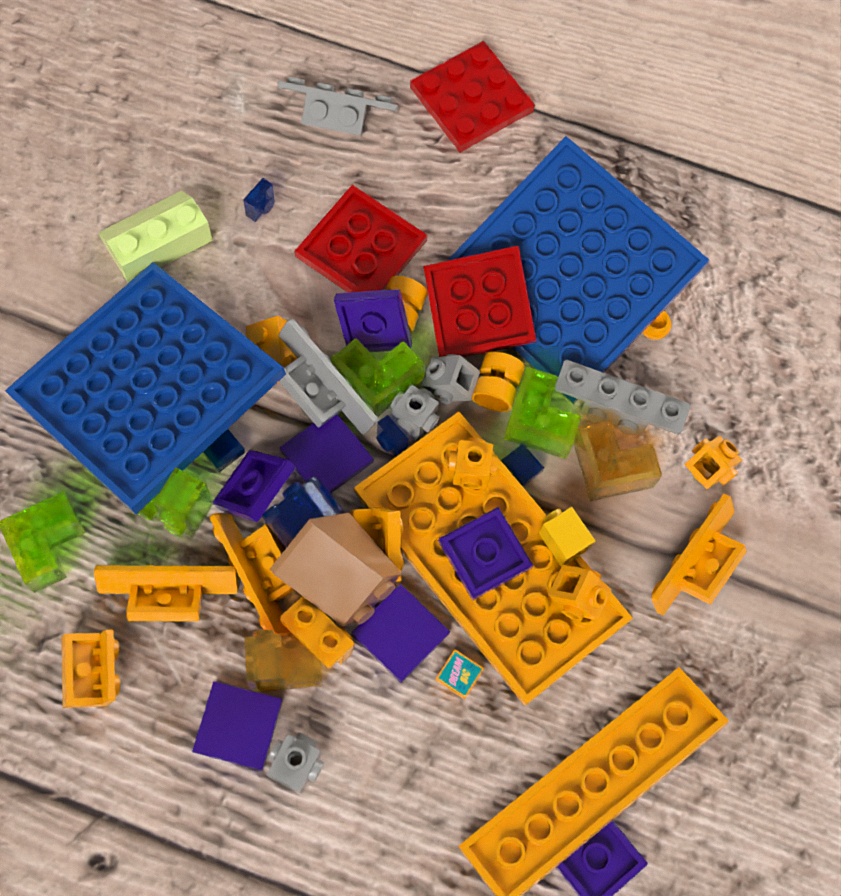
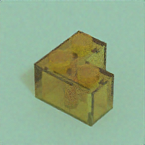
M611 420L578 427L572 441L590 501L654 488L663 476L653 444L620 451Z
M259 630L253 632V637H244L246 681L251 691L268 692L323 687L322 662L294 635L291 636L290 641H283L282 635H275L274 630Z

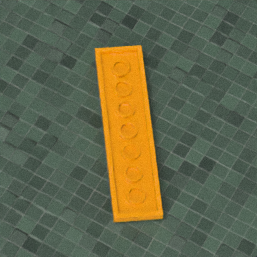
M678 667L458 847L495 896H522L724 728L729 720L684 671Z

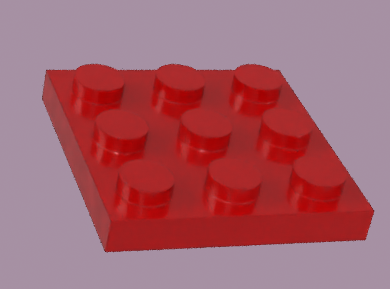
M485 41L410 80V89L460 153L534 112L535 104Z
M351 185L295 249V257L347 293L385 290L392 276H399L427 242L428 235L354 185Z
M519 246L423 266L439 357H444L448 354L467 357L537 342Z

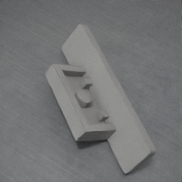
M287 77L286 82L278 81L277 87L280 89L306 94L301 124L362 136L367 106L399 113L400 106L393 104L394 98L376 95L375 100L363 98L364 92L346 89L345 94L334 92L335 86L317 83L316 88L304 86L305 80Z
M291 318L285 323L279 333V337L298 359L284 368L286 375L279 382L318 428L340 411H343L360 433L366 434L378 421L373 408L361 399L353 389L351 382L342 376L332 365L329 356L315 345L310 339L307 330Z
M569 360L564 361L555 385L556 391L584 401L580 413L586 415L589 420L595 423L602 424L606 422L617 426L621 432L630 435H642L648 424L679 435L683 430L690 409V404Z

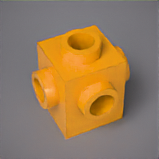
M719 436L712 441H709L707 438L702 440L692 449L694 456L684 465L698 482L706 489H709L719 482L724 486L739 473L735 467L743 460L738 455L739 451L731 441Z
M475 437L459 440L457 451L450 450L448 471H454L453 485L466 489L487 488L490 476L496 477L498 456H492L493 444L486 443L485 440Z
M562 564L548 596L564 608L562 612L567 617L577 621H582L583 618L598 621L612 589L601 580V575L595 570L587 567L580 568Z

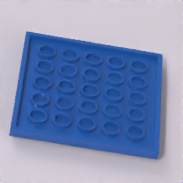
M567 136L557 144L447 260L519 246L537 342L511 348L554 388L565 360L604 373L710 261ZM561 393L573 405L578 401L577 398Z
M152 262L5 391L10 398L136 515L286 375L284 367Z

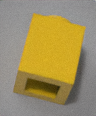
M573 507L564 512L556 509L543 519L544 524L539 535L560 566L562 564L566 565L583 555L595 543V539Z

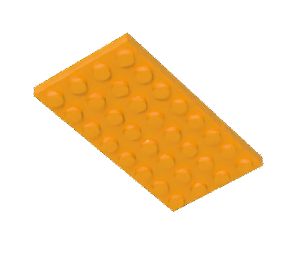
M458 411L353 489L366 508H386L400 511V518L403 522L401 552L522 704L526 706L629 623L633 617L612 592L609 594L607 603L598 621L588 618L577 621L563 614L564 608L548 596L561 566L539 535L544 524L543 519L547 515L499 458L496 477L490 476L486 489H466L453 485L454 471H448L450 450L457 451L459 440L471 437L481 438L460 411ZM499 507L532 562L533 567L472 601L438 540ZM581 556L566 564L591 569Z

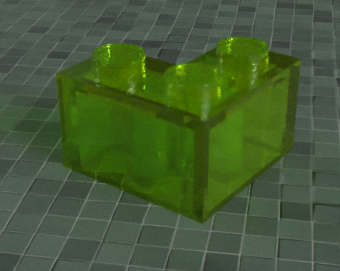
M357 338L331 358L332 365L342 376L351 382L355 392L373 408L374 414L377 417L390 408L392 401L400 391L405 393L411 384L416 386L424 380L425 363L404 341L379 361Z
M526 366L503 438L504 440L567 459L574 443L581 416L549 406L558 376Z
M175 467L159 494L137 514L149 521L156 518L164 522L163 527L178 537H181L184 533L193 538L212 508L213 500L206 483Z
M64 491L0 520L2 534L21 578L29 589L36 593L67 578L54 547L86 533L72 501Z

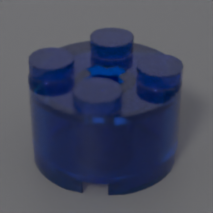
M315 476L303 486L299 482L289 486L282 493L285 499L279 504L268 508L262 515V518L284 547L287 548L309 519L344 514L346 512L322 481Z

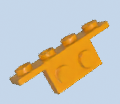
M723 494L718 502H714L710 506L706 520L700 528H696L692 532L689 544L683 553L678 554L673 559L670 571L664 580H660L655 585L651 600L658 614L665 615L681 590L711 605L746 554L747 550L744 544L721 534L735 513L731 496Z
M214 513L209 516L214 526L213 533L215 537L225 547L229 555L228 562L230 566L235 567L244 584L243 591L245 596L254 604L259 614L261 627L271 637L286 636L291 633L280 621L283 613L277 601L294 591V589L275 576L270 570L285 550L273 525L265 524L244 539L231 514Z
M96 565L93 572L98 593L129 594L126 610L128 621H199L203 594H237L238 590L237 573L234 566Z

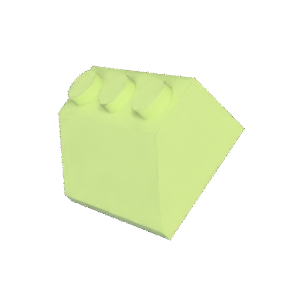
M182 190L98 232L99 237L127 283L132 281L152 262L161 268L212 241L207 219L194 199Z

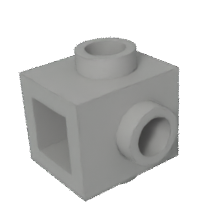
M448 354L444 357L431 358L421 387L430 391L436 397V401L443 404H450L452 401H469L472 398L480 371L461 355Z
M411 384L405 393L400 391L392 401L390 406L392 408L391 424L403 435L410 436L419 441L425 432L430 433L436 426L440 418L437 415L439 402L436 401V397L427 389L420 388L419 390Z
M298 733L296 738L287 734L284 742L278 739L268 759L273 763L267 776L302 794L309 780L312 782L316 781L324 765V762L319 760L322 755L321 750L315 748L318 742L302 733ZM296 756L303 758L298 766L290 765L292 758Z

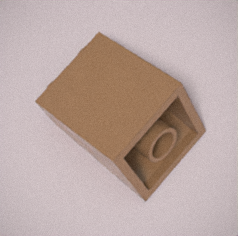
M350 513L309 519L270 568L275 576L342 627L356 622L362 624L367 621L375 612L373 609L375 604L393 592L395 589L393 583L402 574Z

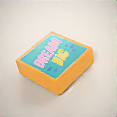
M454 649L435 681L465 700L484 668Z

